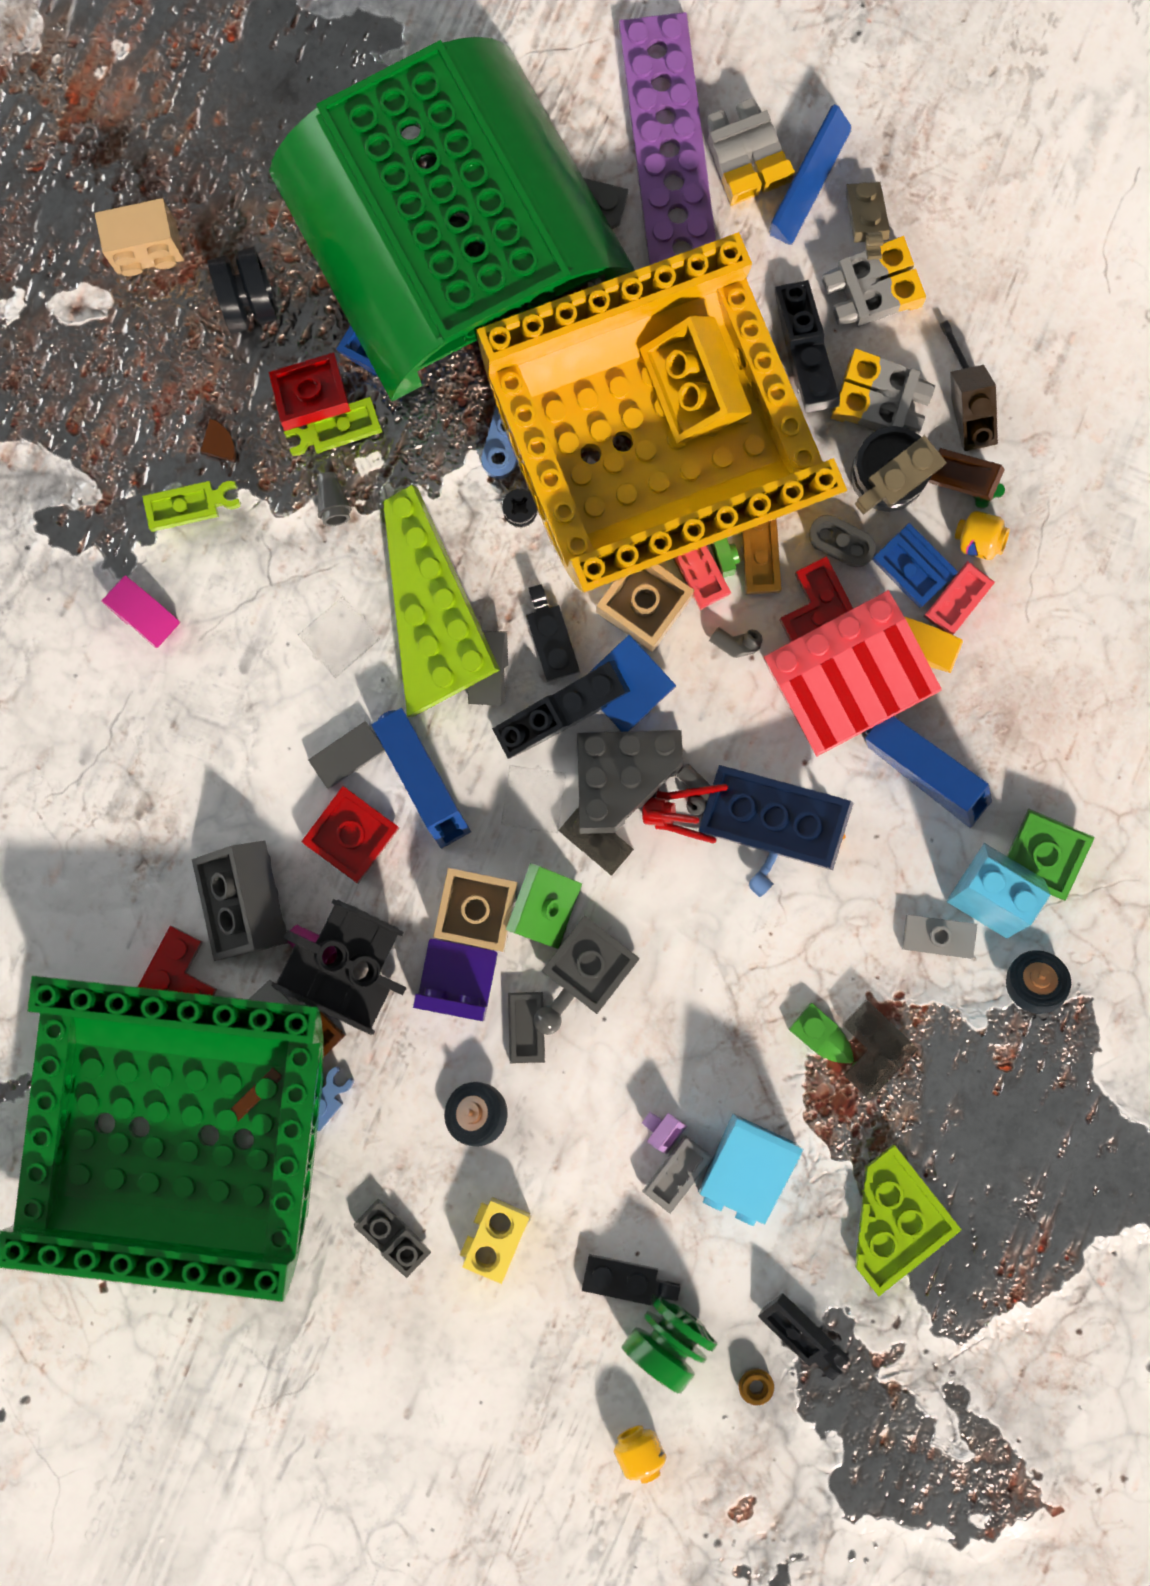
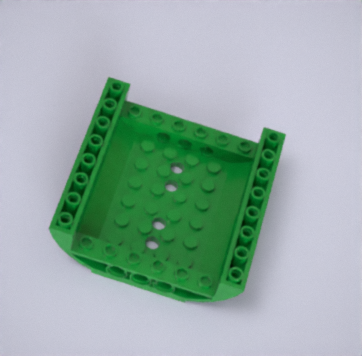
M468 37L443 43L439 40L317 103V107L288 133L271 161L269 173L392 402L422 386L417 371L477 341L476 329L554 301L598 277L603 283L635 271L510 47L496 39ZM409 126H415L421 131L416 138L405 139L401 136L403 130ZM425 155H432L437 160L434 166L424 169L417 165L419 159ZM463 213L469 217V220L463 227H454L449 223L452 216ZM472 243H481L485 246V251L478 257L467 255L466 249Z
M32 976L27 1012L40 1013L14 1225L0 1230V1268L284 1302L295 1272L305 1222L308 1217L320 1099L324 1079L323 1028L318 1007ZM273 1067L282 1075V1079L277 1084L270 1078L261 1079ZM256 1084L255 1092L261 1100L238 1121L236 1113L230 1109ZM103 1113H109L115 1120V1127L110 1133H105L99 1128L98 1120ZM137 1117H143L149 1122L150 1129L145 1137L137 1136L133 1131L132 1125ZM206 1125L216 1127L219 1132V1139L214 1145L206 1144L202 1139L201 1132ZM241 1129H247L253 1134L254 1142L249 1149L241 1148L236 1142V1135Z

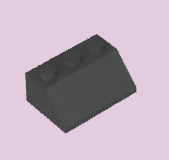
M266 841L232 845L192 859L214 961L288 943V940L283 938L286 933V925L282 918L278 890L274 882L271 858L267 850Z

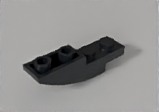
M809 280L776 286L775 294L787 354L796 390L801 395L805 413L840 407V396L825 348L824 331Z
M609 661L555 694L544 697L492 728L507 758L511 759L606 708L608 704L630 692V689L615 661Z

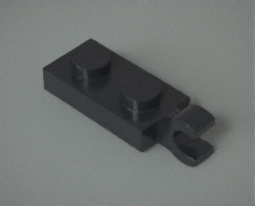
M542 584L529 587L535 612L526 615L546 681L550 682L580 672L560 606L556 605L549 608Z
M589 1254L582 1291L651 1305L653 1295L678 1301L681 1286L679 1283L657 1279L658 1268Z
M782 1293L763 1307L758 1317L808 1366L816 1363L831 1380L836 1379L842 1374L840 1368L849 1363L848 1355L840 1349L833 1350L832 1347L835 1343L786 1295Z

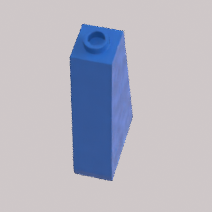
M400 708L396 711L391 710L382 714L378 721L371 725L425 826L439 847L442 849L471 833L469 826L404 710Z
M893 716L866 730L865 734L867 736L865 740L870 750L969 828H972L991 804L992 798L987 782Z

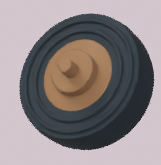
M1033 950L1021 954L1012 962L1006 975V988L1013 1002L1023 1010L1034 1014H1046L1058 1009L1067 999L1071 989V976L1066 965L1058 957L1045 951Z
M470 1082L458 1087L450 1095L444 1112L445 1124L451 1136L464 1145L474 1147L484 1146L495 1141L503 1132L508 1117L506 1101L502 1094L493 1086L482 1082Z

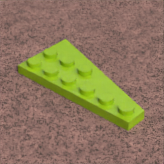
M410 485L384 500L383 505L407 717L413 718L500 671V668L422 496L416 486Z

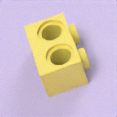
M491 1197L488 1205L481 1203L474 1219V1223L480 1225L475 1238L467 1236L460 1256L466 1258L462 1267L502 1284L531 1213L494 1197ZM497 1213L507 1215L510 1219V1227L504 1231L495 1230L490 1222L491 1217ZM483 1246L491 1247L496 1253V1260L490 1264L480 1262L477 1258V1250Z

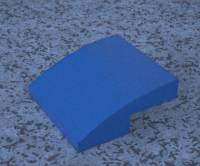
M630 635L590 671L592 672L605 663L614 660L628 685L630 692L611 702L606 708L601 710L621 732L630 731L676 688V684Z

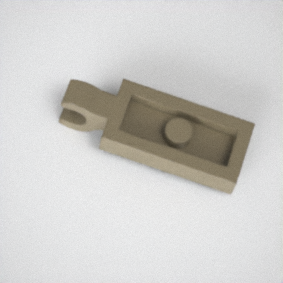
M881 182L847 184L846 199L854 243L865 242L868 260L882 259L881 246H883V241L889 240L890 228Z
M924 435L869 477L868 482L873 488L859 497L855 505L863 515L882 500L890 508L941 469L947 462Z

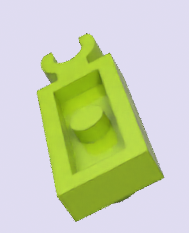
M371 397L350 403L351 411L307 424L308 428L302 430L297 427L284 431L287 439L295 436L301 438L298 446L290 448L292 456L304 454L311 445H314L315 451L318 454L381 433L382 429Z
M206 481L142 496L149 530L154 532L219 517L217 507L224 506L227 509L239 508L241 506L239 499H226V493L229 490L237 489V484L235 481H226L218 489L213 490L212 483Z

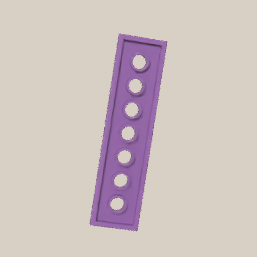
M687 12L619 20L649 265L675 256L676 254L673 252L672 247L679 241L687 242L692 249L716 241ZM652 45H661L667 53L662 58L655 59L648 54L647 50ZM663 77L670 82L671 86L666 91L661 92L655 90L651 83L654 79ZM661 110H669L674 114L675 119L670 124H661L655 116ZM665 143H674L678 147L679 152L674 157H666L660 152V147ZM675 175L682 179L683 186L678 190H670L665 186L664 180L669 176ZM680 208L687 213L688 218L683 223L677 224L669 219L668 214L671 210Z

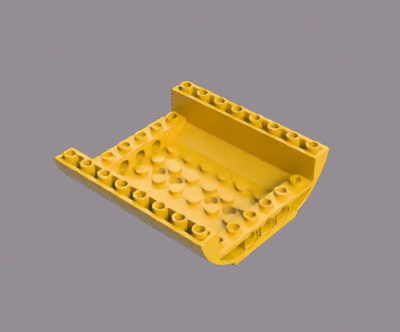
M739 232L476 329L482 360L500 414V420L529 491L535 501L551 545L554 546L571 580L583 593L848 491L835 459L832 458L823 462L746 279L751 269L752 261ZM690 316L715 317L752 413L724 429L676 444L639 348ZM619 435L627 436L631 440L632 447L625 452L618 451L613 446V439ZM587 447L595 448L600 454V459L594 464H588L582 460L581 451Z

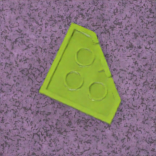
M894 1144L865 1167L855 1268L879 1297L962 1230Z

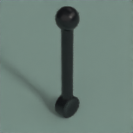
M946 320L940 323L941 329L945 336H947L962 369L970 368L952 333L949 322Z

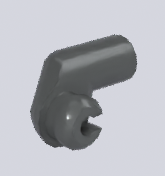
M718 627L709 641L731 657L739 658L757 652L761 647L763 639L761 633L757 630L751 629L745 634L733 637Z

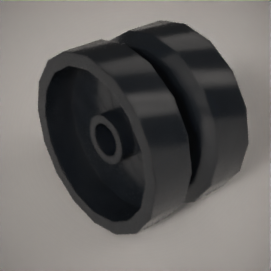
M255 246L237 252L236 262L239 270L237 275L227 256L223 255L207 260L214 290L231 334L248 330L250 319L247 306H250L256 322L260 325L278 321L273 301L274 293L266 268L262 266Z
M898 426L881 428L868 436L852 462L850 477L856 494L861 497L873 487L868 482L869 477L914 444L921 436L909 428ZM931 476L890 508L882 500L873 509L892 512L906 508L916 501Z

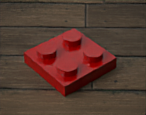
M334 352L268 372L280 422L284 431L351 411Z
M342 786L301 842L359 884L400 827Z

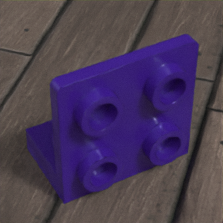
M430 939L419 992L415 994L413 1008L482 1022L485 1021L498 953L494 950Z

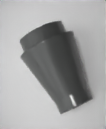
M325 472L316 477L318 484V518L322 519L325 526H338L350 520L349 513L352 508L339 484L337 474L335 472Z

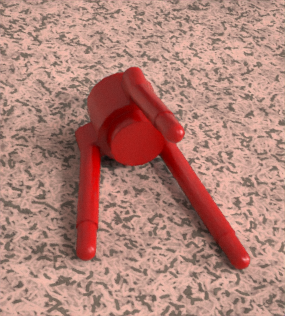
M711 785L673 792L658 791L656 797H652L643 805V823L645 825H655V829L668 830L714 844L717 842V839L713 836L673 824L674 821L697 824L700 820L695 816L677 814L675 803L669 801L726 791L728 785Z

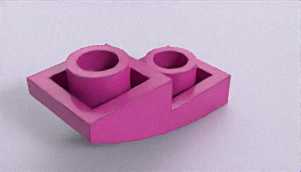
M125 575L101 600L126 625L129 624L154 648H158L181 623L160 603Z

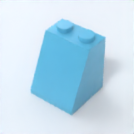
M983 843L948 897L947 903L1007 939L1033 923L1051 894L1045 879L988 844Z
M732 1114L698 1189L699 1194L704 1196L703 1203L719 1211H722L723 1207L726 1206L737 1212L735 1218L751 1226H754L756 1221L765 1225L804 1149L796 1142Z

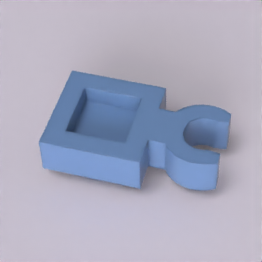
M338 1066L328 1072L326 1085L322 1087L318 1131L324 1128L343 1105L336 1096L339 1093L348 1091L354 1084L352 1078L348 1079L343 1086L335 1083V1075L340 1071Z

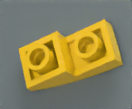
M905 617L930 667L951 673L963 640L928 624Z

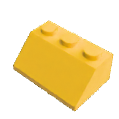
M690 316L639 348L676 444L724 429L752 413L715 317Z

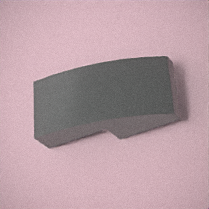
M483 631L500 671L468 687V704L501 706L505 703L504 668L508 666L507 631Z
M379 1199L354 1223V1228L380 1251L381 1256L406 1278L431 1253V1250Z

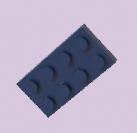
M719 765L713 785L727 784L728 789L726 791L710 793L698 830L699 832L833 871L854 804L851 800Z

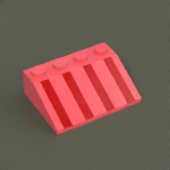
M889 590L764 656L769 672L816 757L942 691L914 634Z

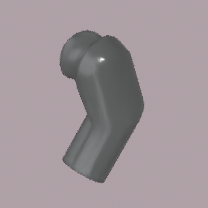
M687 764L676 775L689 789L710 786L690 764ZM710 794L688 797V802L686 803L688 812L695 816L704 814Z

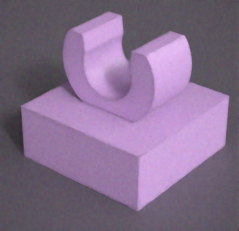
M649 1112L642 1122L644 1126L653 1132L647 1142L664 1154L669 1152L687 1127V1125L669 1113L661 1120L658 1116Z

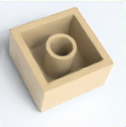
M163 198L94 213L102 253L117 275L135 276L142 273L143 269L152 267L168 269L175 266L176 262L184 261L177 223Z
M657 564L614 581L597 604L596 613L625 634L630 635L650 652H653L690 602L695 590Z
M448 868L433 937L505 952L509 933L506 927L514 908L519 883Z

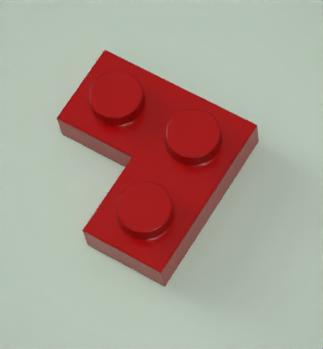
M827 556L795 572V576L809 604L780 617L779 621L790 642L853 609Z
M169 926L138 987L212 996L217 991L215 987L187 973L203 942L174 926Z

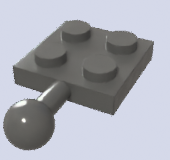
M584 915L542 969V972L559 984L563 990L550 1007H542L535 1013L533 1021L537 1031L545 1035L558 1031L562 1023L561 1014L574 997L598 1014L640 958Z

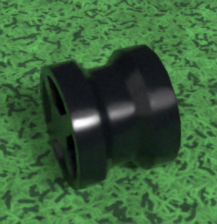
M515 489L506 494L502 504L506 521L517 528H524L532 524L537 517V506L531 492L525 489Z

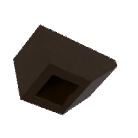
M985 365L951 371V399L964 452L997 445L996 384Z

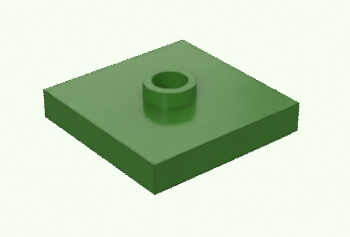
M1028 808L1007 857L1045 879L1050 894L1066 901L1095 837Z
M530 863L506 930L559 949L582 883Z

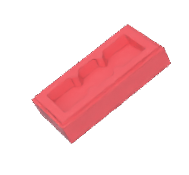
M707 546L673 558L685 583L695 590L693 598L699 610L731 595V591Z
M967 561L923 617L940 630L954 635L995 582Z

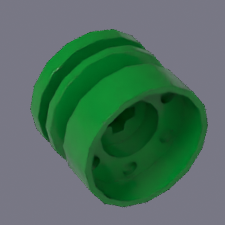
M657 1297L653 1307L663 1318L647 1311L644 1318L654 1329L652 1333L635 1327L621 1347L646 1373L668 1389L681 1394L695 1376L694 1371L685 1360L690 1357L695 1361L704 1363L707 1357L696 1345L698 1344L713 1352L718 1343L707 1332L705 1326L691 1313L679 1305Z

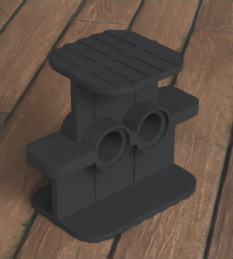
M333 899L331 903L334 904V907L315 943L289 930L286 931L283 938L295 943V946L277 983L273 982L271 986L295 1000L301 1001L310 1007H318L319 1011L369 1035H373L375 1031L371 1028L389 991L392 990L403 995L407 988L380 975V971L397 936H402L404 932L385 921L379 920L375 916L369 915L365 911L359 910L357 907L346 904L338 899ZM329 946H334L337 950V957L333 963L325 965L322 960L323 951ZM365 961L368 965V972L364 978L357 980L353 973L354 967L359 962Z

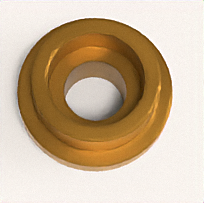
M754 1368L746 1371L741 1376L738 1388L745 1402L759 1406L767 1403L772 1398L774 1382L766 1371ZM755 1380L761 1381L763 1384L762 1389L759 1392L751 1391L749 1388L751 1382Z

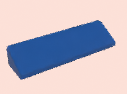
M835 104L831 106L771 222L770 236L788 245H792L851 132V124L839 106Z

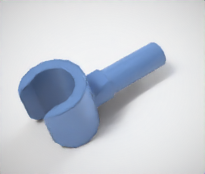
M769 853L764 865L749 882L750 889L759 897L764 895L774 884L766 875L770 872L778 857L776 854Z

